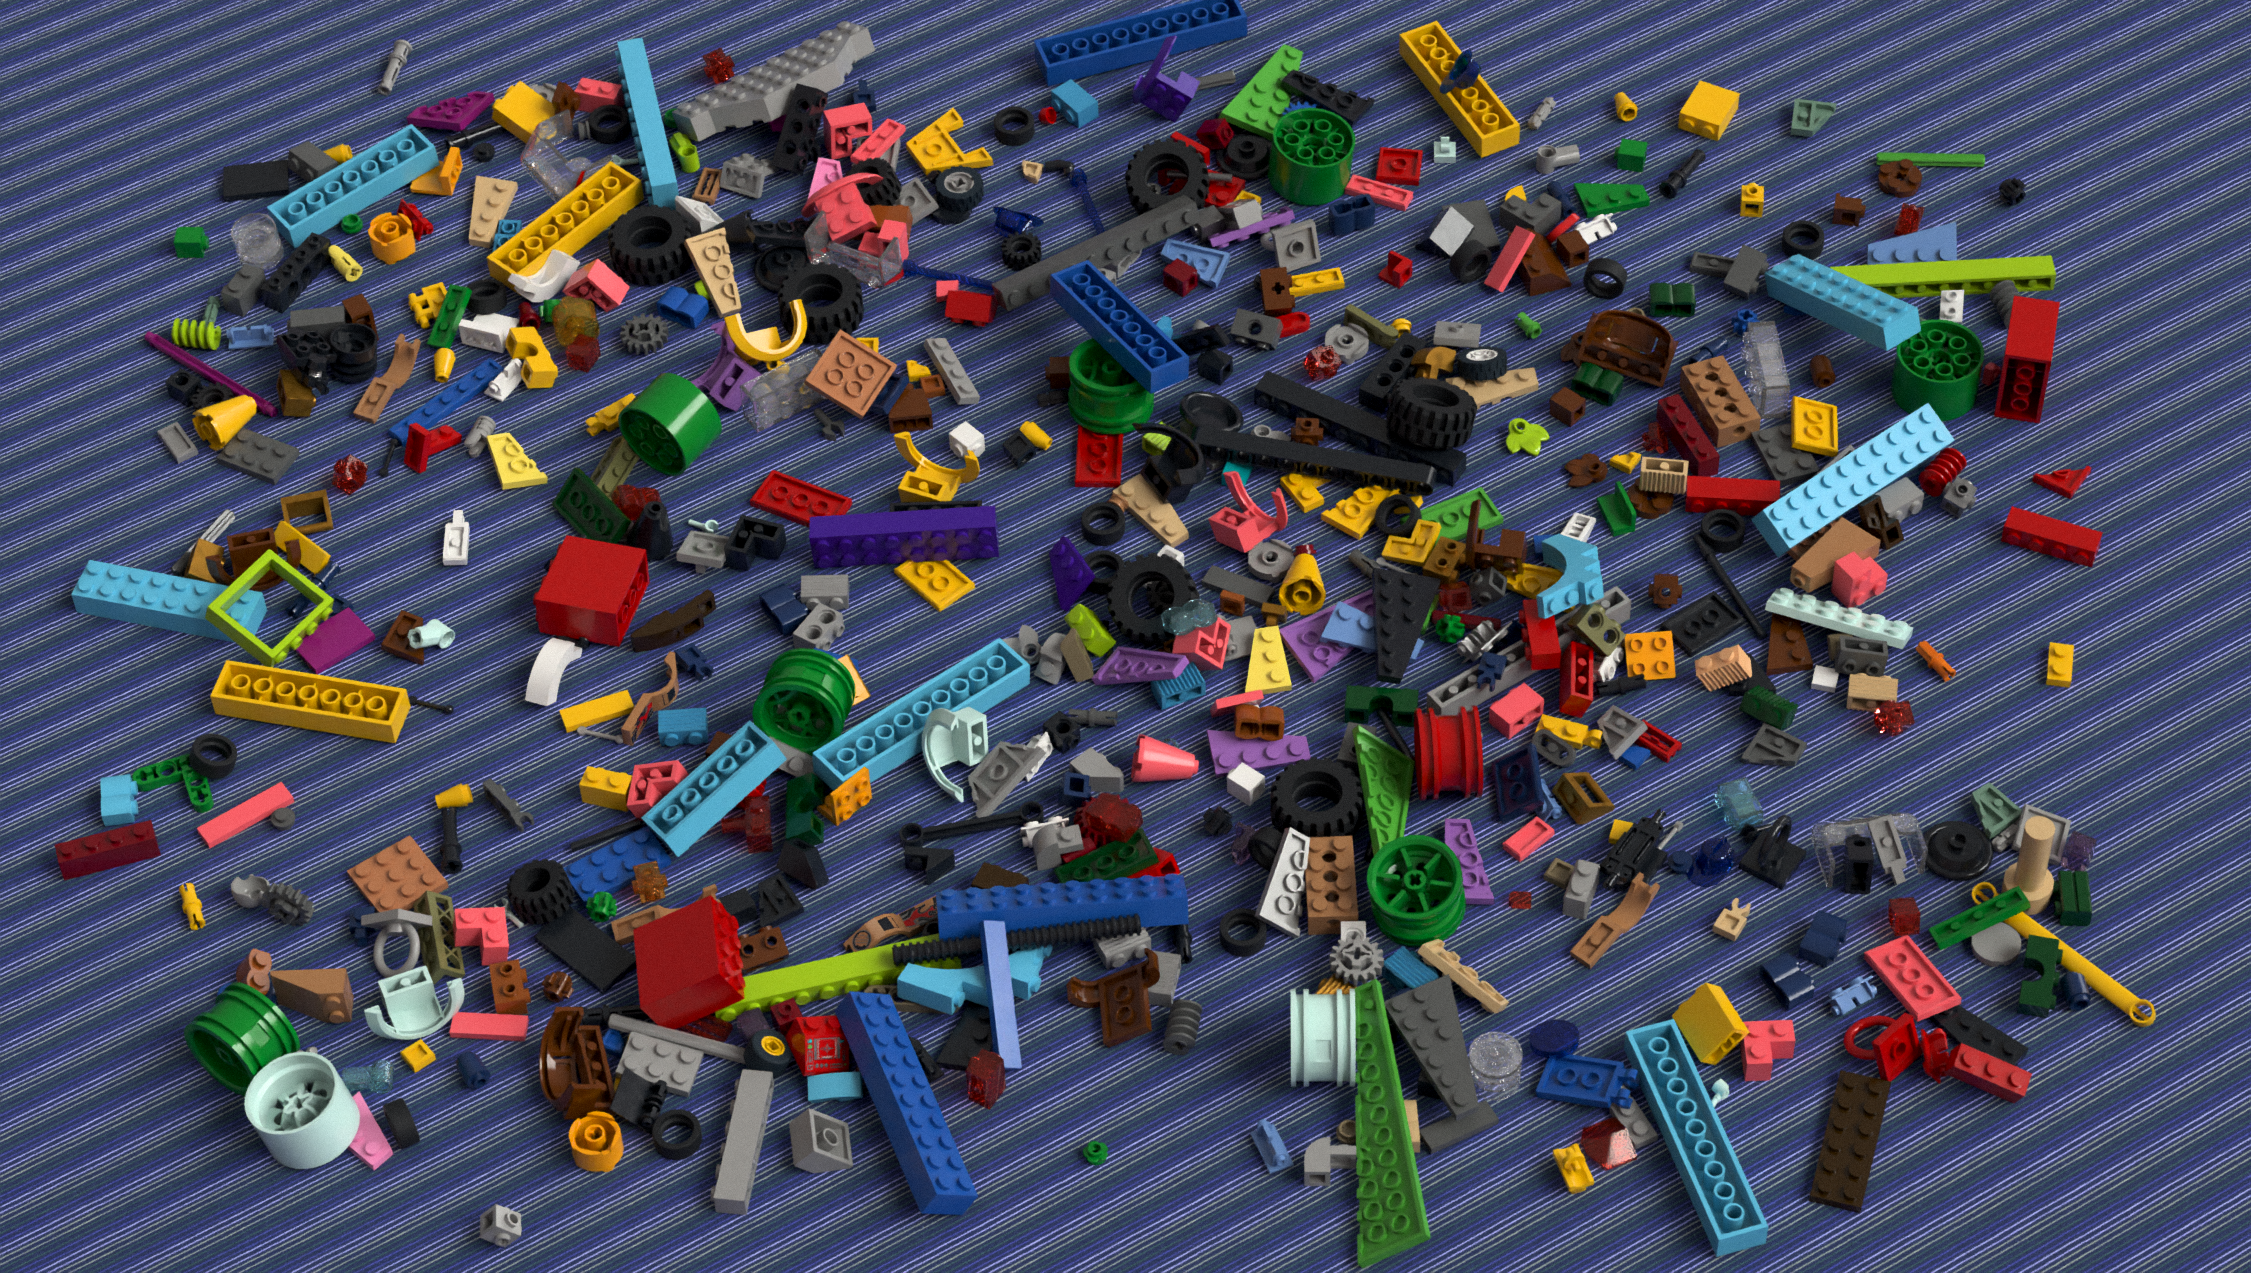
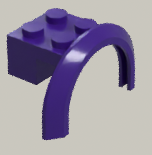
M1176 35L1165 38L1146 76L1143 79L1142 74H1140L1132 90V99L1135 105L1140 102L1174 123L1193 99L1200 81L1181 71L1175 81L1159 72L1177 38Z

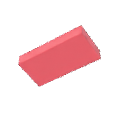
M1536 816L1503 843V849L1521 862L1554 836L1555 830Z

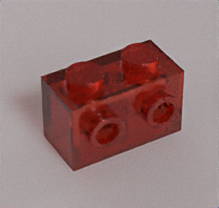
M982 1048L977 1056H973L970 1059L966 1069L969 1100L990 1110L1006 1089L1004 1059L997 1053L989 1052Z

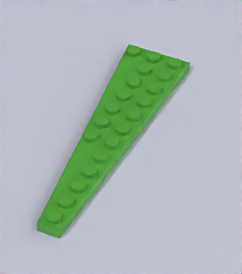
M1376 979L1354 988L1357 1039V1073L1355 1075V1082L1358 1084V1095H1355L1356 1174L1359 1176V1188H1357L1359 1211L1357 1212V1221L1360 1223V1234L1357 1235L1358 1265L1362 1268L1431 1239L1381 983Z

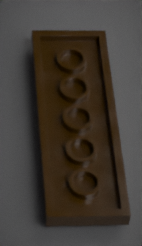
M1840 1070L1810 1193V1202L1861 1213L1890 1090V1081Z

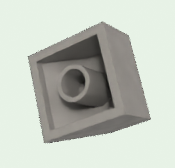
M810 1108L789 1123L794 1166L811 1173L850 1169L853 1167L848 1123Z

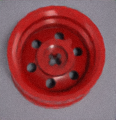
M1471 705L1470 710L1466 711L1465 706H1459L1456 715L1436 716L1433 708H1427L1426 713H1422L1421 708H1415L1414 749L1420 801H1425L1426 796L1430 795L1432 800H1438L1440 791L1456 790L1462 792L1464 799L1470 798V793H1475L1476 798H1481L1483 794V750L1478 707Z

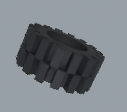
M1017 231L1014 232V236L1009 234L1008 238H1004L1002 242V259L1009 269L1014 267V271H1018V268L1023 270L1041 261V242L1036 235L1033 237V233L1029 232L1026 235V231H1022V234H1019ZM1017 250H1028L1024 253L1015 252Z
M216 382L215 386H213V383H208L209 387L201 386L202 390L197 389L196 394L193 395L192 401L195 411L211 406L208 405L211 402H223L234 398L231 388H227L226 384L221 386L218 382Z

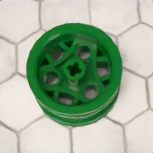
M1094 338L1088 339L1073 350L1069 360V379L1071 385L1068 393V409L1074 421L1093 432L1123 434L1136 430L1132 425L1133 423L1147 422L1150 419L1154 407V393L1150 394Z
M807 648L789 650L780 654L768 670L764 686L761 688L753 705L752 716L754 724L768 737H773L813 756L812 753L841 735L845 719L855 701V682L851 673L840 661L823 651Z
M233 982L225 988V991L217 996L215 1000L216 1005L209 1012L198 1014L185 1027L184 1037L194 1057L214 1079L236 1094L246 1096L247 1089L256 1074L271 1061L281 1056L298 1052L300 1041L290 1021L270 999L247 984Z

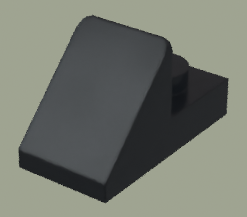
M905 846L904 858L906 869L926 870L927 885L932 884L955 868L954 849Z

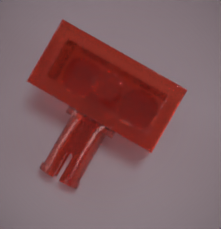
M769 796L746 797L745 815L743 817L721 819L723 834L744 832L746 834L749 854L773 852L772 812Z

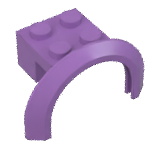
M721 321L710 327V329L721 336L719 354L711 367L699 378L691 381V383L702 392L708 389L710 391L709 394L723 406L737 411L762 377V374L734 352L736 346L729 336L725 322Z

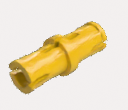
M186 883L188 891H185L184 885L179 887V893L183 900L182 909L187 914L190 928L192 930H199L196 922H199L201 929L206 924L201 912L202 903L197 899L195 886L192 883Z

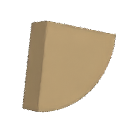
M1023 160L1022 172L1024 177L1031 183L1037 184L1044 170V165Z

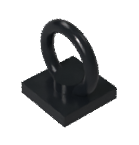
M1782 815L1773 823L1768 832L1763 830L1741 859L1738 867L1780 890L1784 888L1803 862L1807 852L1787 842L1792 829L1791 817Z

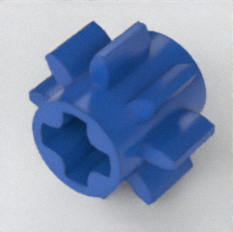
M1749 309L1738 310L1737 316H1732L1731 325L1734 326L1733 332H1737L1738 335L1743 337L1754 335V329L1759 330L1760 321L1757 320L1758 314H1754Z

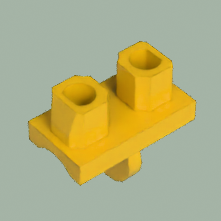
M1577 1143L1565 1149L1553 1150L1554 1159L1569 1192L1572 1194L1585 1191L1586 1187L1594 1185V1179Z

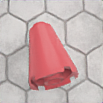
M1138 735L1135 745L1139 746V749L1137 748L1136 753L1133 754L1132 782L1191 779L1193 774H1197L1199 760H1195L1194 754L1149 736Z

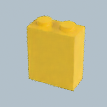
M519 81L515 86L511 85L506 91L505 96L502 99H497L492 106V119L527 145L539 123L541 124L535 145L558 122L555 118V109L552 103L522 81Z
M1699 81L1679 113L1678 128L1718 141L1738 110L1740 93Z
M1709 983L1699 986L1695 993L1687 1001L1683 1002L1672 1015L1700 1062L1716 1065L1750 1033L1722 988Z

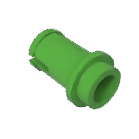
M1521 312L1517 315L1521 321L1517 318L1514 319V323L1525 331V335L1528 338L1534 339L1540 335L1542 331L1540 324L1532 321L1526 313Z

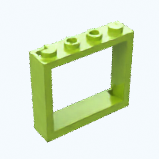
M268 549L207 607L205 619L263 665L274 667L277 663H283L288 655L287 653L291 649L296 650L307 634L309 636L312 635L317 629L318 623L328 619L329 615L333 612L334 599L276 553ZM270 569L317 605L273 649L225 613Z

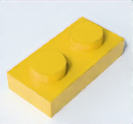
M2050 642L2046 685L2070 688L2074 645Z

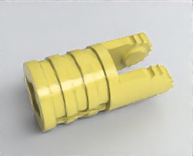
M336 245L329 247L328 253L331 256V263L334 265V268L346 280L350 282L357 280L362 274V267Z

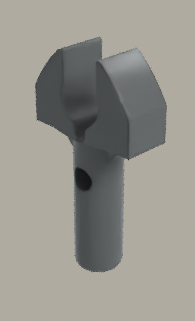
M821 408L814 410V415L825 426L822 429V435L825 439L836 441V434L832 430L838 431L844 437L845 426L841 419L833 422Z

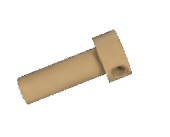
M2043 816L2031 817L2025 823L2018 862L2009 866L2006 870L2001 890L2002 894L2019 886L2031 908L2023 911L2026 915H2034L2044 911L2050 904L2054 879L2047 866L2055 834V826L2050 819Z

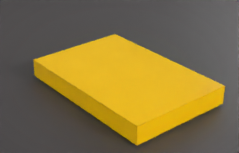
M1793 396L1791 400L1792 448L1835 457L1838 454L1837 406Z
M907 560L894 569V573L939 612L975 588V583L948 560L925 562Z

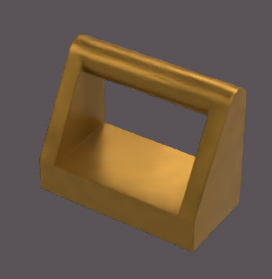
M326 489L280 498L284 521L290 525V519L326 513L327 521L294 527L303 535L334 529Z
M1589 772L1563 773L1552 790L1577 825L1586 824L1615 809L1614 804ZM1585 783L1600 803H1593L1580 785Z

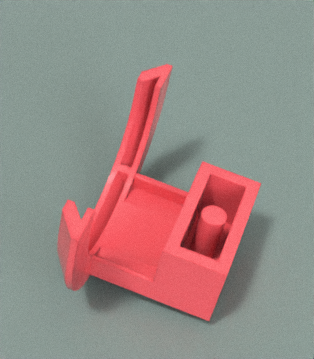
M857 173L836 180L811 195L801 213L805 218H809L818 213L815 209L817 206L832 241L840 245L877 226L869 205L864 203L856 184L866 182L873 185L883 180V177L871 173Z
M1237 471L1223 473L1233 498L1244 513L1224 507L1209 518L1217 542L1245 553L1252 550L1263 539L1270 537L1273 532L1281 531L1286 527L1288 523L1287 507L1280 488H1277L1276 492H1271L1277 509V517L1275 518L1264 513L1252 501Z

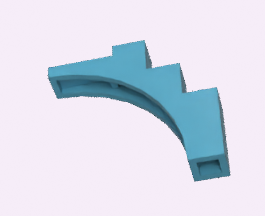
M1556 534L1542 541L1544 563L1558 569L1563 573V576L1550 588L1536 595L1538 617L1547 619L1579 603L1588 605L1604 597L1597 546L1562 534Z
M1047 945V948L1039 946V949L1032 947L1031 950L1024 948V951L1019 950L1009 955L1013 996L1029 1000L1033 992L1039 990L1041 985L1039 971L1044 958L1052 952L1053 947L1051 945ZM908 963L897 979L898 997L950 1015L954 1013L957 1007L962 1006L964 999L989 1007L984 965L967 969H937Z

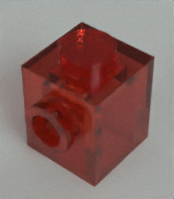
M579 333L566 348L565 355L567 356L568 366L588 373L601 355L598 339Z
M1464 581L1440 585L1441 592L1438 593L1440 606H1443L1445 610L1449 613L1472 609L1470 587Z

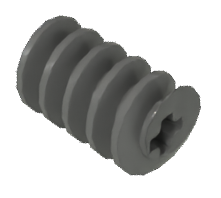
M2004 280L1996 284L1989 295L1991 302L2007 328L2009 326L2014 296H2021L2011 280Z
M1178 999L1171 1005L1167 1030L1163 1040V1047L1168 1052L1182 1056L1195 1046L1197 1030L1201 1020L1200 1014L1203 1011L1199 1003Z

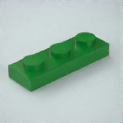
M450 284L427 345L435 349H450L472 290L468 287Z

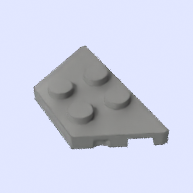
M1000 741L968 776L969 784L972 787V798L978 809L976 816L978 818L989 816L1041 760L1046 752L1038 746L1036 748H1028L1024 744L1012 745L1009 742Z

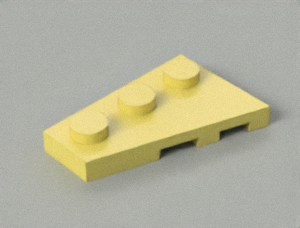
M510 433L487 436V445L502 490L547 483L548 477L544 472L541 473L536 468V463L524 454V449Z
M1278 626L1255 629L1245 693L1262 690L1263 694L1292 690Z

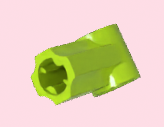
M681 132L673 134L669 144L680 162L682 171L686 173L697 171L700 168L697 148L691 144L686 134Z

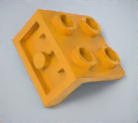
M451 147L448 155L444 157V162L439 161L440 165L414 179L410 187L411 192L452 196L463 167L459 147Z
M1672 631L1625 634L1626 636L1621 641V646L1625 647L1628 677L1642 673L1644 674L1643 679L1646 681L1673 679L1676 677Z
M863 767L827 795L824 804L817 806V811L838 826L843 821L848 820L861 806L867 805L872 798L869 769Z

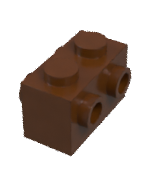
M772 925L763 927L758 930V934L750 937L749 934L738 936L741 943L739 952L743 962L742 975L786 960L789 957V951L779 926L772 928Z

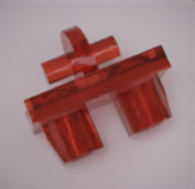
M1903 203L1894 234L1903 236L1918 232L1925 207H1916L1914 204L1908 205Z

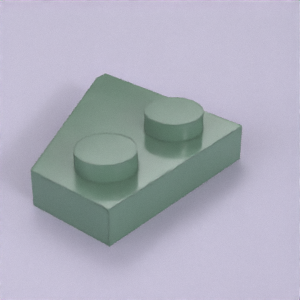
M1795 99L1790 135L1812 137L1835 113L1836 103Z
M1990 782L1974 791L1971 795L1970 800L1989 839L2007 829L2020 818L2022 809Z

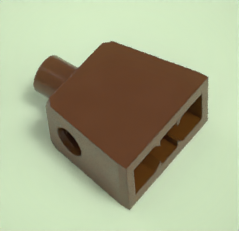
M908 383L889 412L891 434L933 429L932 411L923 389H914L913 384Z

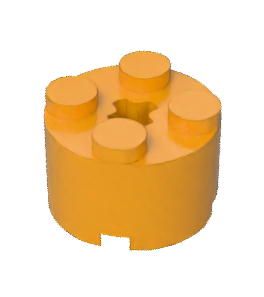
M391 213L381 214L371 221L370 228L368 229L373 254L388 265L395 264L416 251L411 221L407 216L398 213L399 216L392 215Z
M599 1111L587 1113L586 1117L576 1119L570 1127L569 1140L573 1158L578 1167L593 1172H609L614 1169L623 1155L624 1145L620 1127L610 1114Z

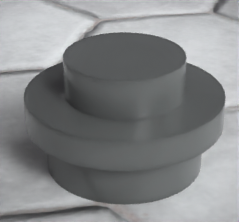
M279 808L271 815L272 825L281 831L292 828L296 819L295 813L289 808Z

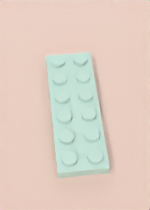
M1787 588L1776 589L1768 599L1765 607L1766 611L1857 637L1887 641V645L1899 649L1905 647L1912 636L1914 628L1908 626L1903 621L1895 620L1893 622L1885 620V617L1879 614H1864L1858 608L1849 607L1847 609L1840 607L1838 603L1833 601L1822 602L1816 600V597L1804 594L1801 596L1794 594L1792 590Z

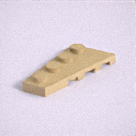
M1138 474L1112 491V495L1119 494L1128 501L1129 507L1127 511L1165 545L1175 548L1189 539V532L1171 504H1164L1141 474Z

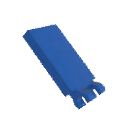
M1551 1052L1535 1092L1537 1098L1602 1108H1610L1611 1103H1615L1621 1108L1630 1109L1633 1099L1628 1098L1630 1090L1621 1089L1622 1085L1637 1089L1641 1080L1636 1078L1638 1070L1632 1068L1625 1069L1623 1062Z

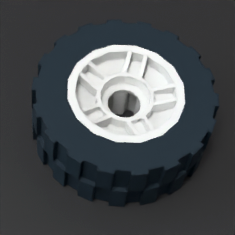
M1478 346V348L1465 349L1457 355L1458 375L1466 380L1482 381L1497 379L1504 376L1508 371L1506 351L1498 347Z

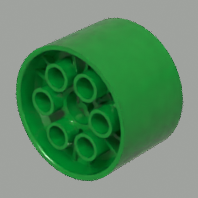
M1318 108L1297 109L1280 118L1273 131L1268 167V178L1275 191L1287 200L1302 205L1330 203L1344 194L1345 187L1350 180L1356 142L1354 131L1348 122L1333 112Z
M1940 319L1921 321V331L1897 345L1891 381L1892 396L1896 403L1908 414L1929 403L1941 421L1956 419L1966 414L1977 400L1984 360L1983 345L1974 332L1959 323Z
M672 373L659 374L620 412L618 417L620 431L633 452L651 468L669 476L681 475L720 437L722 432L720 417L706 395L690 381Z

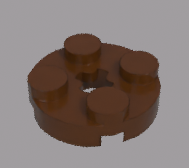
M1903 159L1880 166L1878 186L1884 193L1888 194L1890 192L1895 194L1897 198H1907L1915 195L1918 192V188L1921 187L1922 174L1913 165L1911 160Z
M1640 477L1629 487L1627 495L1636 511V516L1645 519H1656L1664 512L1665 515L1669 513L1673 506V493H1664L1663 491L1650 492L1644 489L1641 491L1639 489ZM1647 497H1653L1651 501L1647 500Z

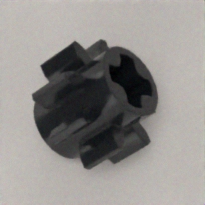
M2008 178L1999 186V191L2002 193L1999 198L2005 204L2011 205L2013 203L2017 205L2026 196L2023 190L2026 185L2020 179L2013 178L2012 180Z
M1220 806L1214 810L1209 807L1203 815L1204 821H1206L1203 825L1204 828L1217 837L1221 833L1227 835L1233 827L1230 821L1233 816Z

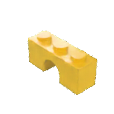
M535 327L510 328L505 346L512 359L524 360L520 375L527 388L553 387L554 380L558 376V368L553 363L550 353L546 350L542 338L538 335Z

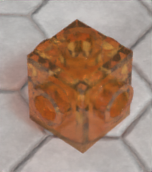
M657 861L633 866L635 880H632L631 883L634 895L639 894L641 903L654 902L666 898L664 888L668 887L665 873L660 874Z

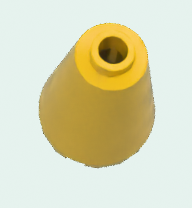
M241 395L199 409L193 413V415H196L192 419L195 430L203 441L207 439L211 443L209 445L211 449L215 451L220 450L256 414L257 404L252 397Z
M1299 554L1293 560L1280 586L1279 600L1282 606H1286L1287 611L1291 613L1296 611L1300 612V615H1308L1321 609L1326 598V591L1316 559L1310 554Z

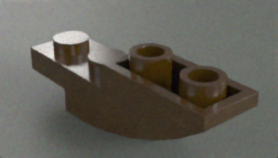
M707 589L695 596L685 606L677 609L674 614L665 610L659 615L654 616L651 621L636 629L630 635L633 651L637 653L659 649L681 641L705 627L703 618L716 609L714 594Z

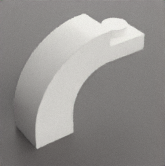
M552 249L546 263L537 273L531 276L511 273L508 281L515 285L514 289L517 290L516 292L531 302H542L552 298L566 286L572 274L576 272L580 262L565 252Z
M551 638L543 646L533 665L525 700L544 706L556 702L561 676L571 661L581 657L582 648L576 647L575 643Z

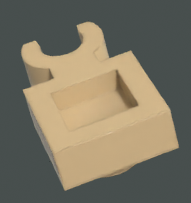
M1735 898L1732 901L1731 911L1724 908L1714 923L1713 932L1736 941L1746 925L1747 918L1745 917L1750 913L1751 904L1748 903L1742 909L1738 908L1739 899Z

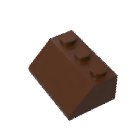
M1527 228L1526 230L1535 234V237L1516 270L1529 296L1571 287L1572 283L1551 243L1545 236ZM1512 232L1508 233V239L1510 238Z

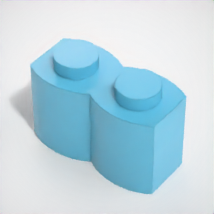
M130 774L101 778V817L104 825L134 823V815L138 814L137 800H134V796L138 795L137 782L132 781Z

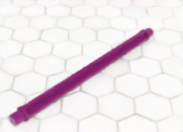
M152 332L145 334L144 339L152 347L171 356L214 384L216 382L220 383L221 386L226 384L227 388H231L234 396L247 395L252 397L257 404L256 409L263 414H268L271 417H275L278 414V409L271 402L254 394L249 389L173 345L160 335L153 334Z

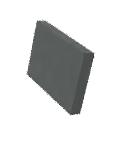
M1484 199L1442 206V211L1452 206L1474 225L1475 229L1467 241H1480L1490 252L1500 250V243Z

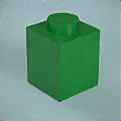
M1622 138L1620 147H1616L1614 159L1618 160L1617 169L1643 173L1648 142Z
M177 227L174 238L177 257L204 258L205 249L209 248V238L205 236L203 227Z

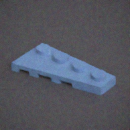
M1956 222L1868 244L1867 265L1957 260Z
M1338 601L1319 641L1339 643L1338 646L1345 648L1352 646L1362 649V652L1371 654L1375 652L1374 619L1372 616ZM1418 638L1408 663L1414 664L1423 646V640Z

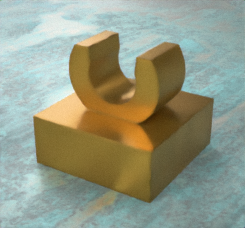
M1263 602L1261 613L1263 619H1266L1267 627L1278 626V622L1286 623L1288 616L1286 606Z

